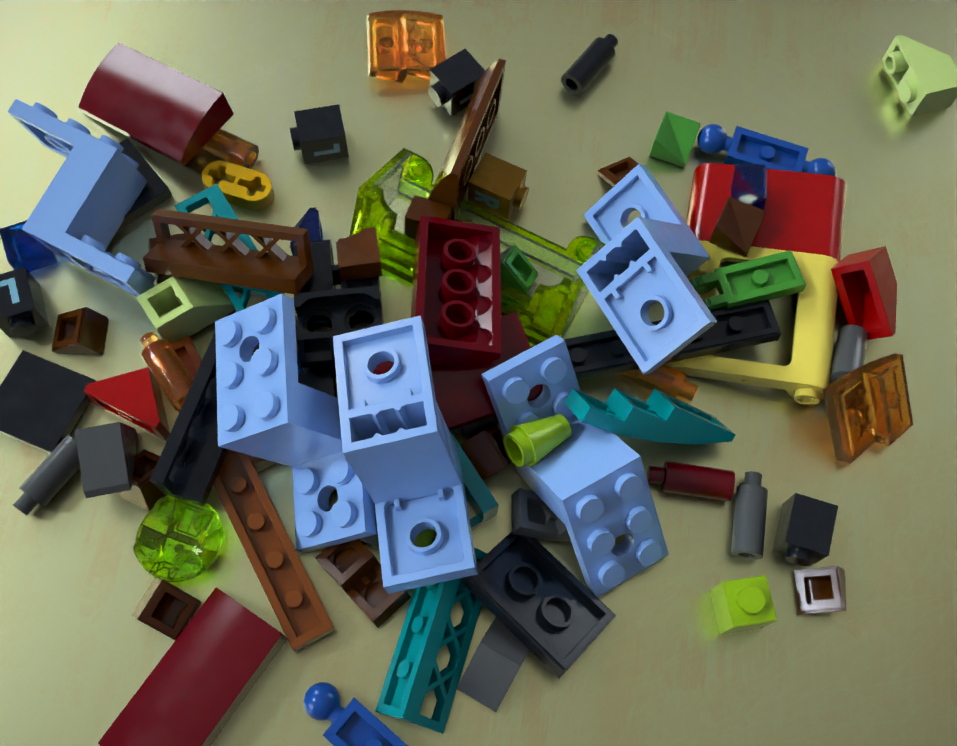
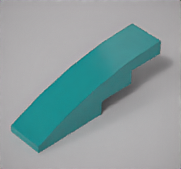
M572 388L564 401V404L582 423L617 435L652 442L678 444L732 442L736 435L715 416L657 389H654L648 400L644 402L614 388L607 401L603 402Z

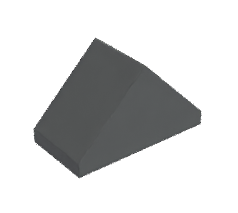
M115 422L75 430L85 497L91 498L131 490L138 437L136 429L124 423Z
M495 617L479 643L457 686V690L494 712L499 708L529 652V649L497 617Z

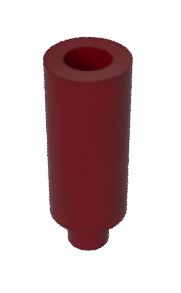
M665 461L663 467L649 465L647 470L648 482L661 484V491L724 501H730L733 496L735 473L731 470Z

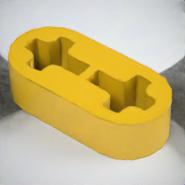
M220 160L211 162L202 172V181L206 189L215 185L214 179L221 180L218 186L230 204L249 210L260 211L269 207L274 200L275 195L271 180L262 172ZM223 176H227L228 181L221 179ZM258 187H262L263 192L257 191L254 196H250L249 190L256 191Z

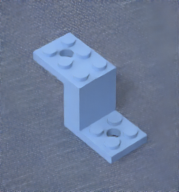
M15 99L8 113L44 147L66 157V160L29 216L22 230L59 257L135 296H139L155 287L156 285L153 283L156 277L141 269V264L120 252L115 256L106 251L124 221L125 215L132 208L148 182L137 170L139 164L123 154V146L110 137L101 135L100 139L89 135L91 132L85 126L73 119L68 118L65 123L57 119L56 113L38 102L30 106Z
M638 164L583 214L604 247L576 271L642 373L650 374L717 323V320L687 278V276L711 257L647 166ZM638 210L641 217H636L628 224V217L631 212ZM659 301L664 307V318L658 325H654L649 319L648 310L650 306Z
M279 294L215 321L218 447L292 467L296 551L308 553L376 535L374 502L343 454L338 397L298 383L294 299L284 294ZM259 343V349H257L252 356V352L255 346ZM334 490H337L338 500L330 510L329 497Z
M421 315L333 336L342 450L375 504L384 589L390 594L477 575L478 569L460 456L436 402L425 325ZM385 361L394 362L393 367L388 372L380 375L373 374L378 364ZM427 529L437 532L436 539L431 545L427 547H417L414 545L415 538L420 532Z
M555 335L481 374L504 436L510 433L512 426L556 414H562L568 420L572 431L569 438L565 439L564 442L534 466L524 465L518 467L515 465L518 475L565 524L587 588L596 597L606 593L669 555L641 456L614 433L582 423L564 404L572 388L580 391L565 340ZM538 384H543L539 397L532 401H527L530 390ZM625 534L624 539L618 545L614 546L615 539L618 536Z

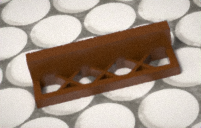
M157 209L151 214L158 244L143 257L146 272L296 295L314 274L308 229ZM168 224L176 225L189 238L186 241L171 239ZM203 229L213 230L226 243L223 246L214 245L201 231ZM241 234L251 235L263 249L261 251L250 250L238 237ZM279 239L295 241L298 257L288 255L276 242Z

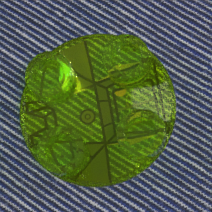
M165 496L155 503L154 508L142 520L136 534L133 551L142 567L155 578H161L168 582L186 581L205 572L217 559L224 539L223 525L219 515L209 504L206 503L205 507L174 497Z

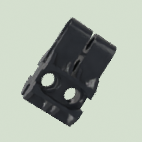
M331 239L310 241L314 274L298 294H294V307L298 319L296 341L301 368H304V373L332 370L334 379H336L333 336L384 324L380 280L378 276L341 282L338 264L334 265ZM294 243V256L298 257L297 244ZM336 285H341V289H336Z

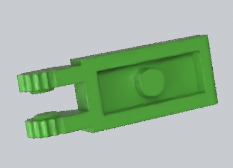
M790 250L718 268L713 273L689 280L698 294L708 293L717 287L719 295L703 299L709 310L730 308L768 299L772 300L803 292L806 287L795 257Z

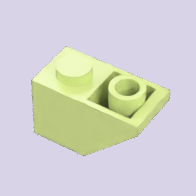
M904 35L895 36L882 61L885 71L890 75L898 90L900 100L906 105L910 115L914 116L950 107L957 98V67L951 56Z
M172 276L136 297L166 345L188 335H193L235 310L220 283Z

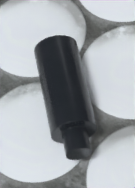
M607 34L605 38L598 37L589 45L561 77L562 85L568 92L573 95H581L614 58V48L618 44L617 38L612 34Z

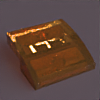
M410 10L369 13L367 16L368 76L403 83L407 75L430 79V69L446 60L443 15Z
M894 353L869 362L845 374L823 389L836 460L851 464L874 442L890 446L913 426L902 354Z

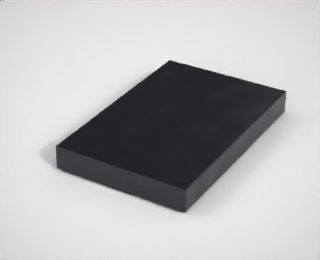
M512 531L477 563V575L463 577L460 581L558 678L570 668L616 617L598 597L535 538L512 534Z

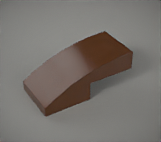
M359 539L327 547L315 557L318 563L377 628L411 598L407 590L390 594L386 592L383 587L381 564Z

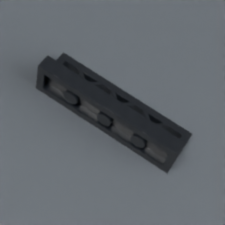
M215 332L150 479L164 495L205 507L228 449L218 447ZM259 345L255 346L252 352V356L257 349H259Z

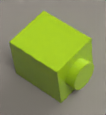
M766 575L723 581L710 590L720 635L760 629L777 621Z

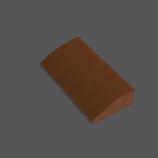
M500 58L493 62L479 79L428 198L429 200L451 206V220H456L468 190V182L478 166L499 114L506 60Z

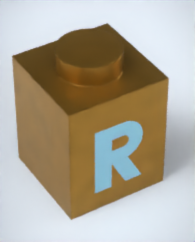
M485 152L468 182V202L509 220L515 207L521 209L529 193V188L525 186L527 170Z

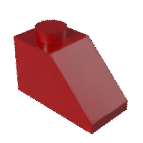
M886 246L847 255L833 266L831 271L848 325L863 327L868 333V340L893 336L896 333L897 280Z

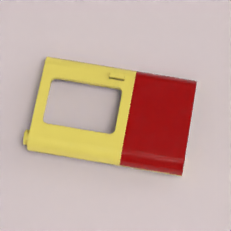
M705 163L695 168L686 223L711 258L687 276L688 280L700 277L702 273H713L725 261L741 263L790 250L795 257L806 287L797 296L791 363L789 365L781 366L717 357L709 354L665 363L663 372L735 382L744 385L784 389L788 395L794 398L795 402L803 405H816L820 400L826 399L829 396L838 294L831 268L840 262L847 190V184L843 179L832 175L719 163ZM728 197L765 211L764 218L746 257L709 242ZM717 287L708 293L699 294L702 300L716 296Z

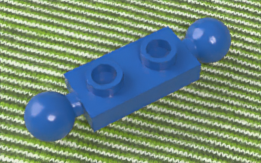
M709 124L700 130L697 137L699 148L707 154H716L722 150L726 151L724 164L836 176L835 166L830 160L826 158H816L811 162L805 160L809 148L736 126L733 136L730 137L727 136L726 131L720 125Z
M319 682L312 685L306 691L303 701L306 713L315 720H329L332 723L323 736L334 746H408L355 698L351 700L346 708L340 705V694L332 684Z

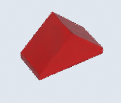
M148 367L89 383L83 390L98 407L167 441L170 429L159 382Z

